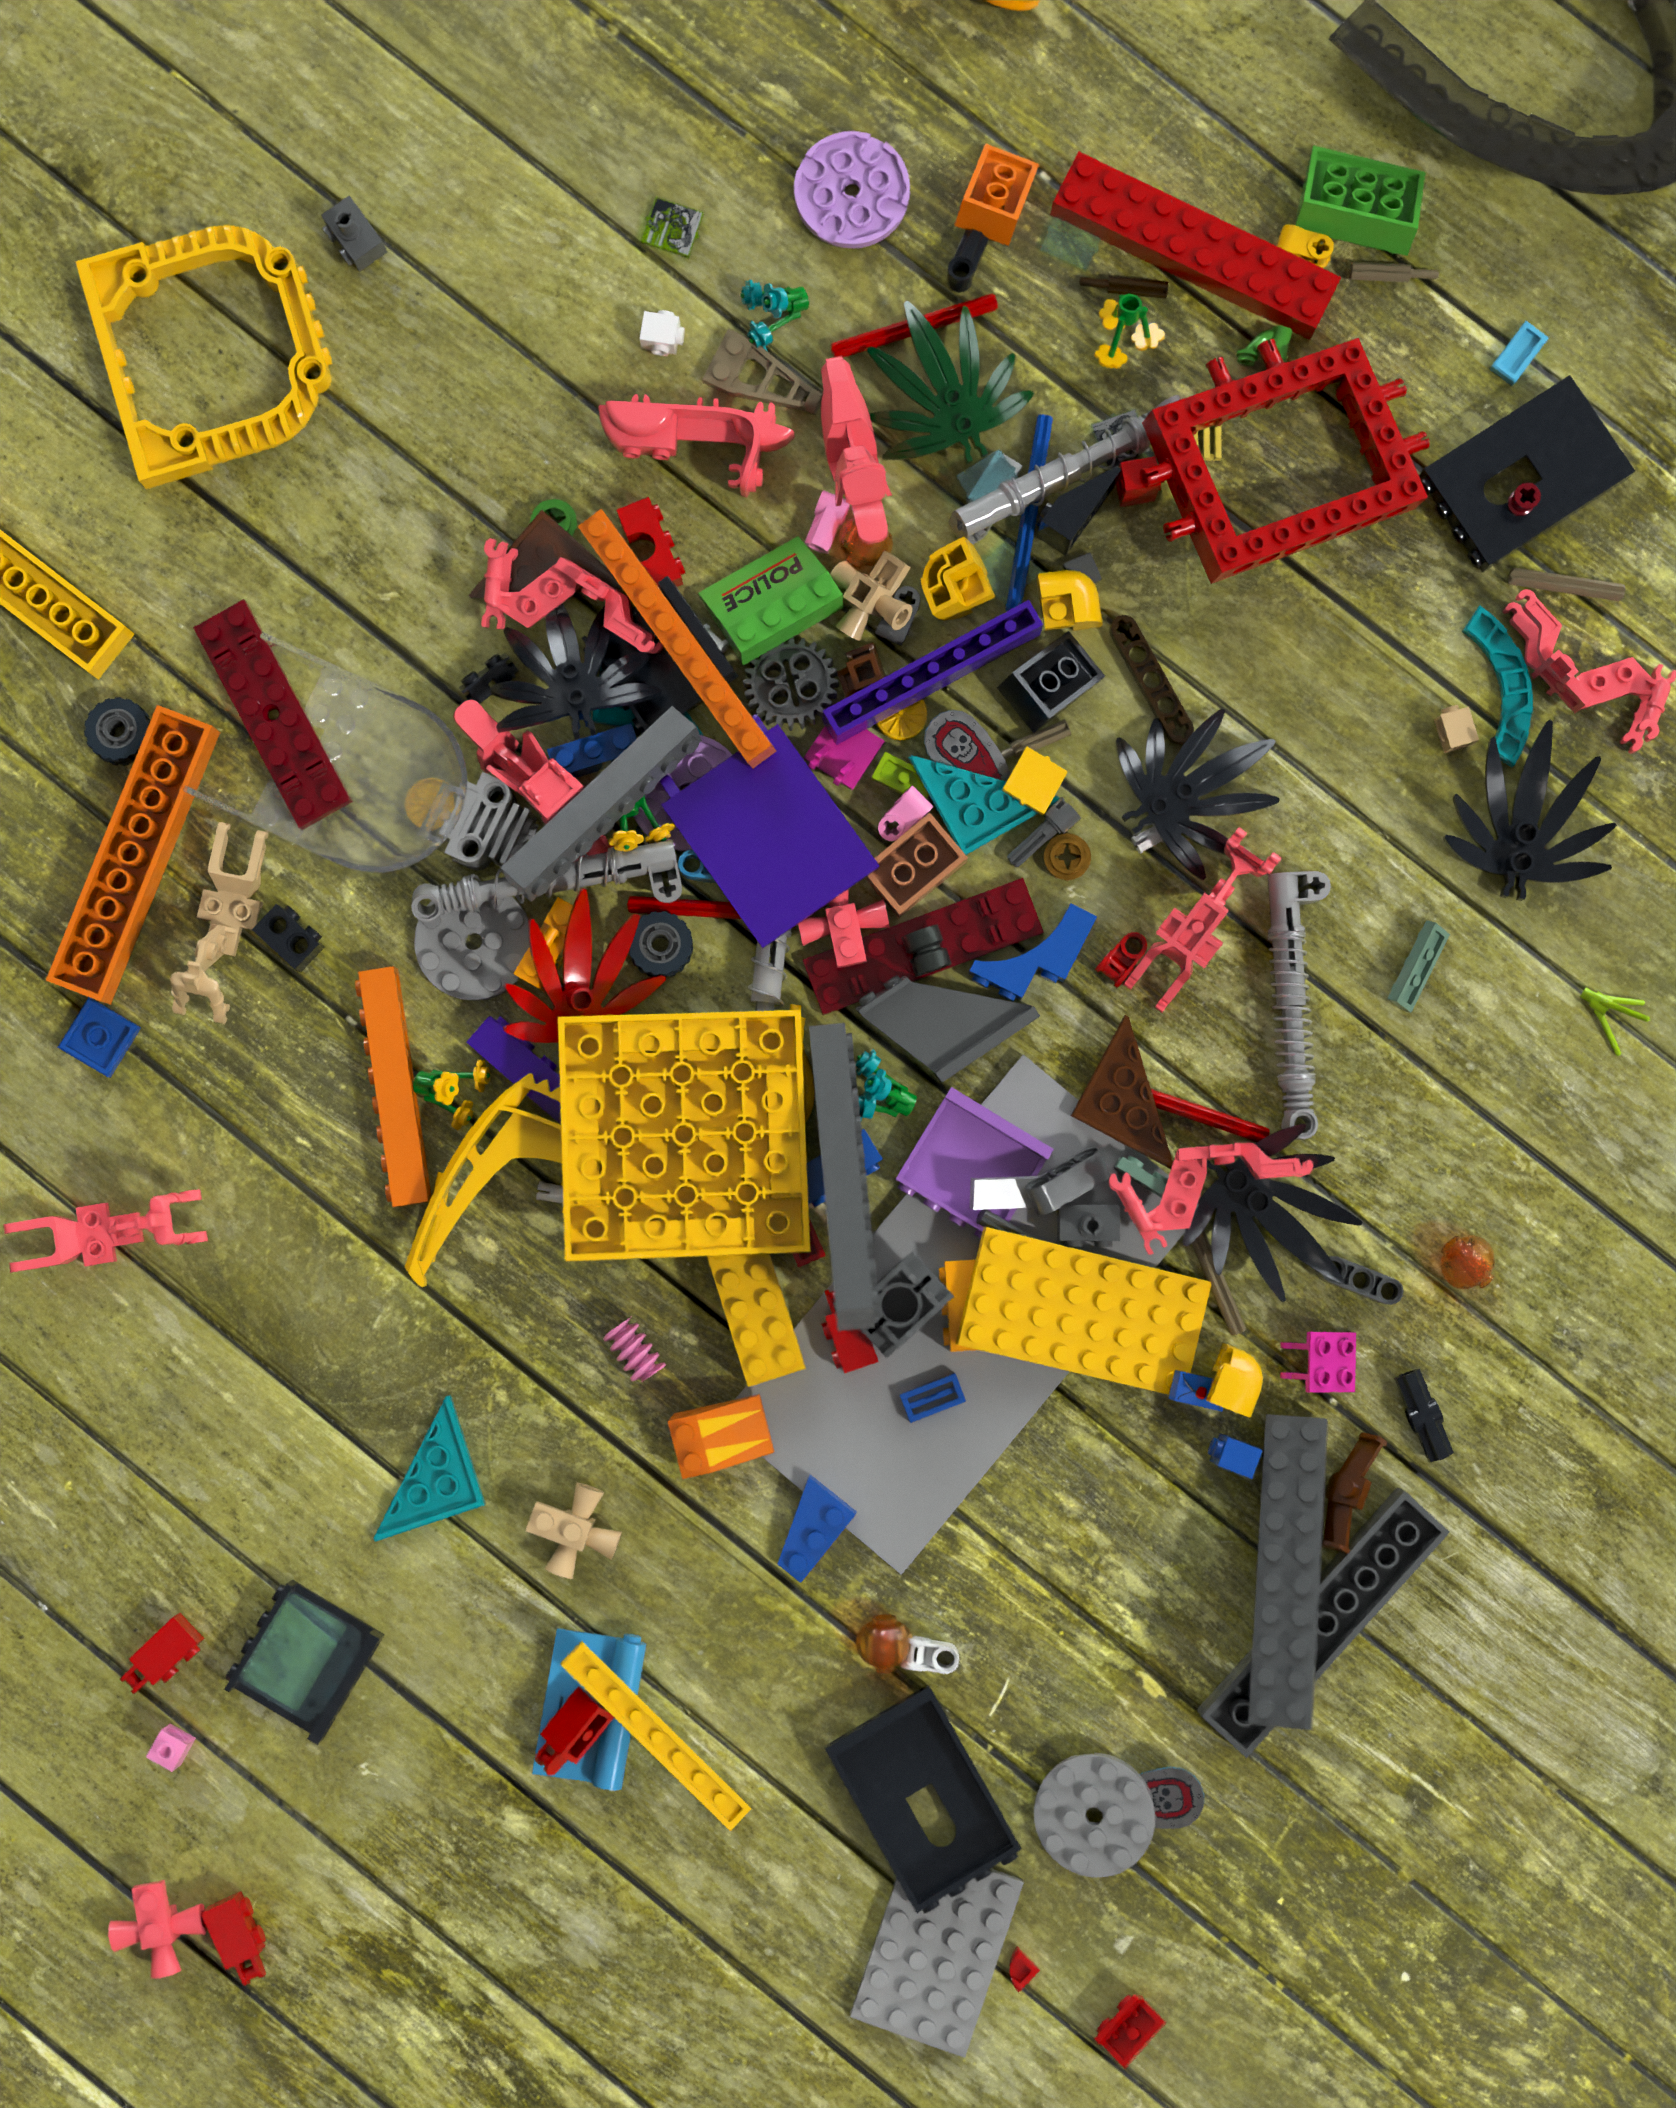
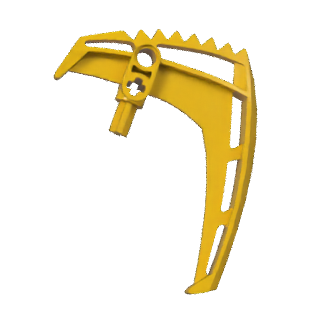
M530 1073L505 1090L483 1112L453 1154L426 1208L405 1264L407 1272L419 1286H427L425 1274L461 1215L479 1191L508 1162L514 1158H537L562 1164L561 1124L516 1109L530 1090L537 1091L560 1102V1087L550 1092L548 1079L536 1084L533 1073ZM502 1110L512 1112L513 1114L484 1153L480 1155L476 1145ZM469 1159L473 1165V1170L463 1183L452 1204L448 1207L445 1197L466 1160ZM439 1215L441 1223L424 1259L421 1261L420 1258L436 1216Z

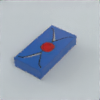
M1175 1370L1168 1399L1223 1412V1407L1206 1401L1214 1380L1213 1378Z

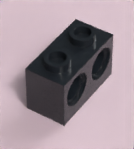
M275 904L252 930L292 968L302 972L325 948L319 942L322 936L310 925L305 929L298 922L301 916L289 905L283 908ZM279 919H285L286 929L282 933L276 934L274 931L275 922ZM306 939L308 942L306 951L297 954L295 950L297 941Z

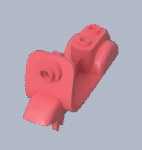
M635 394L631 402L606 401V405L598 406L601 425L606 437L626 458H640V455H652V458L657 460H668L670 456H676L677 440L744 445L746 453L742 466L738 464L729 465V472H737L740 474V477L737 480H728V486L731 488L740 487L741 496L746 498L750 492H756L757 486L762 487L763 469L759 468L761 452L779 450L787 446L794 439V431L792 429L775 424V405L772 402L769 403L767 412L763 411V403L759 402L754 413L728 407H719L717 398H714L713 406H703V399L700 397L697 400V405L650 403L647 395H644L643 402H639L638 394Z

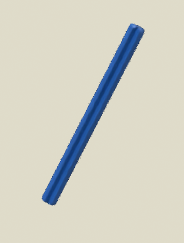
M1040 414L1037 416L1028 473L1035 470V464L1038 467L1046 464L1053 418L1049 415ZM1031 504L1025 507L1024 513L1021 514L1006 612L1023 603L1038 513V506Z

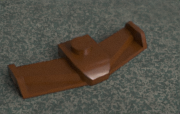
M1361 1432L1359 1440L1340 1471L1334 1473L1329 1478L1325 1490L1328 1505L1324 1539L1322 1541L1324 1548L1347 1554L1350 1553L1348 1543L1352 1509L1362 1511L1372 1483L1364 1477L1382 1447H1386L1387 1441L1384 1438Z

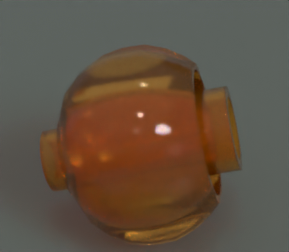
M852 517L844 523L840 530L839 544L847 556L845 561H848L851 566L860 570L862 565L875 566L884 550L891 553L893 537L888 532L886 539L882 542L865 544L858 537L855 519Z
M1467 1235L1462 1238L1455 1236L1442 1248L1441 1272L1445 1280L1453 1287L1458 1289H1469L1475 1286L1484 1288L1493 1280L1494 1276L1491 1273L1495 1266V1254L1485 1239L1474 1235Z
M888 1614L875 1615L872 1617V1621L860 1629L856 1638V1648L859 1656L866 1663L876 1667V1672L892 1673L894 1672V1667L902 1664L908 1657L911 1647L909 1638H913L905 1624L896 1621V1616Z

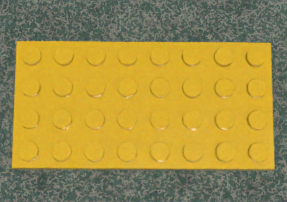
M984 1226L955 1344L1169 1395L1175 1370L1191 1373L1211 1282Z

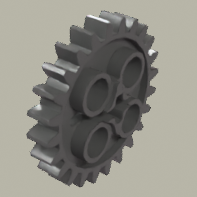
M792 637L789 639L788 644L784 645L782 643L759 656V660L754 659L750 661V665L754 669H745V674L749 678L743 680L744 688L748 689L744 692L746 699H751L749 707L751 710L757 708L756 714L759 718L766 715V725H770L775 720L776 725L778 724L781 728L784 723H788L789 731L793 730L794 723H798L800 728L804 729V721L806 720L815 725L814 716L822 717L823 708L833 705L830 699H837V691L834 690V688L839 687V681L835 679L838 676L837 668H831L834 665L832 658L825 659V649L816 652V642L806 647L805 638H802L799 644H795ZM784 661H788L800 704L798 707L794 706L783 666ZM800 663L809 665L805 670L795 669L796 665ZM772 670L780 672L779 676L775 678H770L766 675ZM808 689L816 691L812 697H805L802 693ZM778 697H786L788 699L784 704L778 705L774 703V700Z

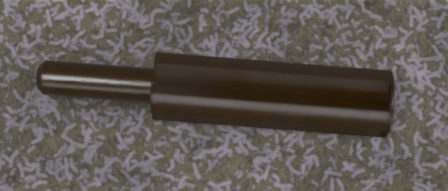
M1109 276V280L1081 277L1079 281L1080 286L1105 288L1108 291L1107 293L1133 294L1141 297L1166 299L1169 289L1168 281Z

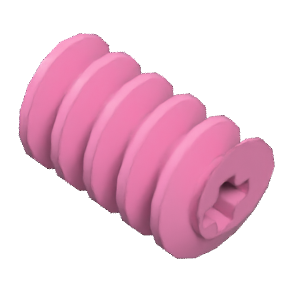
M630 1317L609 1331L603 1340L605 1342L615 1341L610 1350L612 1352L621 1350L617 1361L628 1360L623 1368L624 1371L635 1370L630 1380L636 1381L641 1379V1382L665 1367L666 1364L665 1362L654 1363L659 1357V1353L648 1354L653 1344L651 1342L641 1343L646 1334L640 1333L635 1335L634 1332L639 1327V1324H628V1321L631 1319Z

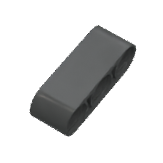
M1093 1147L1076 1154L1030 1181L1025 1188L1037 1215H1046L1105 1182L1110 1177V1173L1099 1148Z
M1329 1256V1258L1336 1263L1344 1283L1340 1284L1316 1271V1275L1322 1281L1381 1304H1396L1403 1297V1286L1398 1280L1337 1256ZM1357 1272L1363 1273L1366 1279L1364 1286L1359 1289L1353 1284V1276ZM1385 1283H1389L1393 1287V1295L1389 1299H1385L1381 1295V1287Z

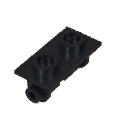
M497 653L484 663L486 667L479 673L473 671L461 680L463 685L459 687V690L463 694L466 691L469 692L465 696L467 700H474L481 704V702L492 695L491 686L488 683L492 680L495 684L511 681L516 677L515 674L519 670L513 662H510L508 665L506 664V661L510 659L506 653L501 656Z

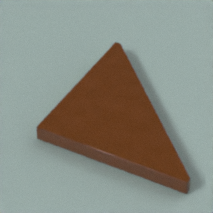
M543 510L538 513L506 552L507 554L512 548L519 551L517 558L512 562V582H510L509 592L521 591L556 564L560 557L569 559L589 573L598 576L608 585L618 590H623L609 569ZM483 578L469 594L471 598H484L486 578ZM580 586L576 592H581L583 586Z
M1124 1015L1071 1116L1171 1169L1173 1161L1130 1019Z

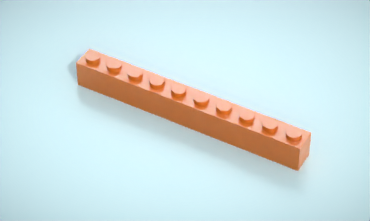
M600 509L578 525V528L747 763L752 768H755L777 752L605 512Z

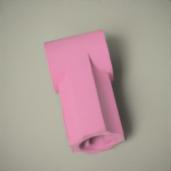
M822 491L815 508V518L805 540L806 546L814 551L828 554L839 525L842 526L850 507L845 498L842 499L841 506H835V494Z

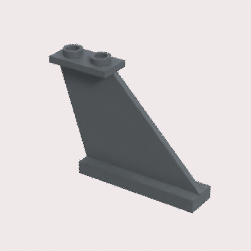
M898 975L887 980L883 984L885 989L875 995L872 991L858 1001L860 1006L855 1008L858 1014L931 1069L940 1082H944L1040 1017L1035 1007L1031 1005L911 982L908 977L903 976L900 978Z

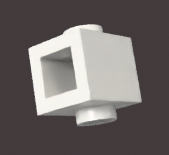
M660 310L658 313L644 311L640 334L641 348L651 350L653 354L658 356H668L669 353L676 354L677 345H683L685 328L680 326L679 316H675L674 313Z

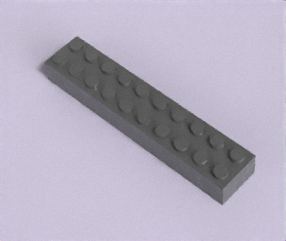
M845 1023L809 1026L838 1331L874 1328V1317H880L878 1288H875L877 1287V1276L852 1033H846Z
M1266 1414L1248 1724L1313 1731L1328 1441L1327 1418Z
M1397 1487L1349 1540L1348 1548L1350 1553L1338 1552L1321 1571L1315 1682L1450 1533L1405 1490ZM1252 1649L1197 1709L1199 1714L1246 1758L1274 1728L1271 1726L1248 1724Z

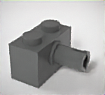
M350 195L321 215L326 224L322 227L323 231L332 243L337 240L342 249L339 250V253L348 266L354 264L360 272L387 253L383 241Z
M1120 1205L1062 1206L1057 1209V1241H1065V1246L1083 1247V1241H1094V1247H1112V1241H1120Z

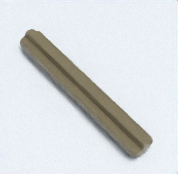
M1512 568L1508 575V583L1515 586L1621 601L1625 595V585L1520 568Z
M1203 1230L1191 1244L1207 1281L1211 1282L1212 1293L1230 1334H1240L1246 1330L1245 1324L1223 1273L1220 1275L1215 1273L1211 1245Z

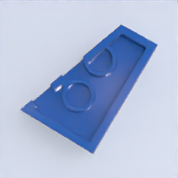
M811 1474L808 1477L778 1561V1565L800 1583L857 1513L856 1510Z

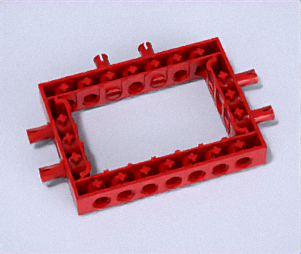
M1359 338L1290 362H1283L1275 339H1270L1269 343L1268 340L1257 346V350L1267 370L1238 380H1232L1223 357H1218V361L1215 358L1205 365L1215 388L1152 409L1142 422L1159 464L1141 469L1140 478L1141 480L1147 478V481L1143 482L1146 488L1167 481L1182 518L1165 523L1163 525L1164 534L1170 532L1171 535L1166 536L1169 542L1190 535L1210 584L1417 508L1428 498L1410 454L1428 449L1430 445L1429 438L1421 440V438L1427 436L1424 431L1402 438L1387 402L1404 397L1407 392L1406 385L1398 388V385L1404 383L1401 378L1379 385ZM1341 381L1336 389V396L1338 401L1342 402L1348 415L1350 429H1354L1361 445L1360 452L1362 455H1365L1373 473L1371 477L1375 486L1236 536L1194 435L1199 430L1213 425L1215 428L1219 427L1227 420L1239 416L1241 419L1245 418L1250 412L1264 407L1266 410L1270 409L1281 401L1290 398L1293 401L1301 394L1313 390L1318 392L1327 385Z

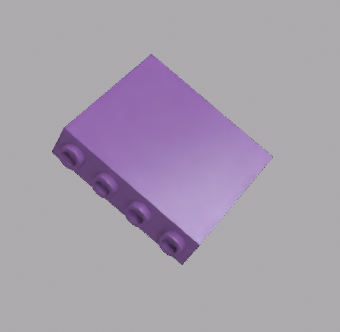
M951 1087L895 1180L900 1183L897 1187L911 1197H913L915 1192L925 1198L923 1204L936 1212H939L940 1208L949 1212L951 1215L948 1219L962 1228L967 1223L977 1229L974 1235L981 1239L983 1226L976 1223L977 1216L981 1210L969 1208L971 1178L1037 1176L1054 1149ZM1017 1208L987 1210L1009 1222Z

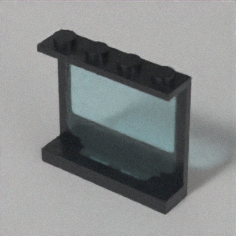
M292 1580L286 1585L281 1584L272 1597V1600L275 1601L274 1606L270 1612L265 1610L256 1625L260 1629L255 1638L250 1636L241 1650L244 1656L239 1665L234 1663L228 1671L225 1679L229 1682L224 1690L231 1692L233 1689H237L309 1732L310 1735L307 1739L318 1745L326 1736L385 1634Z

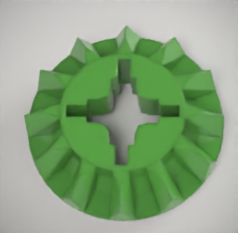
M549 499L536 506L532 512L530 523L543 510L548 515L552 513L556 520L561 519L562 522L559 525L573 537L577 528V518L573 508L568 503L559 499Z

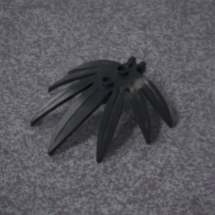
M559 605L546 615L547 638L556 669L552 668L543 652L533 641L521 632L506 627L503 630L504 635L516 656L549 688L544 689L535 684L522 681H507L493 685L490 690L491 694L496 697L518 703L536 704L520 708L508 714L497 724V732L528 728L569 716L572 722L574 739H580L579 729L581 725L579 720H584L585 727L590 729L591 736L597 735L594 722L591 719L592 710L619 707L662 696L660 688L649 684L629 683L617 686L638 672L650 660V654L648 652L628 654L611 664L600 677H596L605 657L611 636V631L603 626L605 606L597 614L589 630L584 663H581L574 626L564 605Z
M1224 709L1215 712L1193 732L1178 752L1166 776L1161 774L1165 756V740L1158 718L1152 721L1146 741V775L1134 749L1121 737L1116 739L1117 755L1123 774L1133 793L1142 804L1137 811H1130L1122 816L1123 821L1126 822L1130 818L1137 819L1146 814L1147 817L1139 821L1138 826L1130 831L1131 834L1134 836L1144 826L1154 824L1163 842L1175 858L1201 881L1206 878L1203 863L1194 847L1181 834L1207 849L1226 855L1224 847L1228 838L1206 825L1190 821L1189 816L1215 817L1238 815L1276 805L1280 801L1279 797L1260 793H1233L1199 800V797L1229 783L1253 766L1276 743L1274 739L1256 741L1231 749L1207 761L1187 776H1184V773L1202 755L1215 736L1224 717Z
M1548 720L1544 724L1523 766L1514 797L1511 825H1509L1505 780L1495 737L1489 739L1485 765V788L1488 810L1497 841L1494 840L1485 824L1458 794L1453 796V803L1460 821L1468 834L1483 850L1455 836L1445 835L1443 840L1456 856L1472 867L1484 872L1504 875L1505 885L1500 892V897L1502 898L1509 896V890L1514 886V883L1517 890L1516 900L1523 901L1526 898V888L1524 885L1527 880L1543 883L1572 882L1590 878L1612 869L1610 864L1596 862H1568L1557 865L1553 863L1567 859L1589 848L1616 827V823H1609L1582 831L1561 841L1549 850L1545 849V845L1557 834L1578 806L1601 762L1600 756L1595 757L1572 778L1553 802L1538 829L1537 824L1544 803L1550 770L1553 733L1552 720Z
M1299 1124L1279 1130L1264 1137L1255 1144L1270 1157L1290 1145L1305 1130L1306 1125ZM1294 1154L1272 1159L1297 1158L1301 1165L1310 1159L1313 1163V1169L1333 1162L1335 1157L1322 1154ZM1241 1157L1232 1164H1225L1226 1172L1219 1165H1213L1207 1160V1168L1214 1170L1218 1179L1198 1200L1197 1204L1199 1206L1194 1213L1190 1228L1185 1229L1184 1246H1189L1203 1232L1216 1208L1217 1211L1212 1227L1211 1252L1215 1273L1220 1275L1226 1261L1230 1242V1214L1235 1212L1242 1239L1255 1267L1281 1302H1285L1286 1297L1279 1272L1264 1237L1252 1219L1255 1216L1261 1225L1295 1257L1322 1275L1340 1284L1344 1283L1340 1272L1315 1238L1296 1218L1274 1201L1272 1197L1275 1196L1299 1210L1331 1221L1360 1226L1362 1221L1328 1199L1305 1189L1269 1180L1268 1178L1255 1179Z

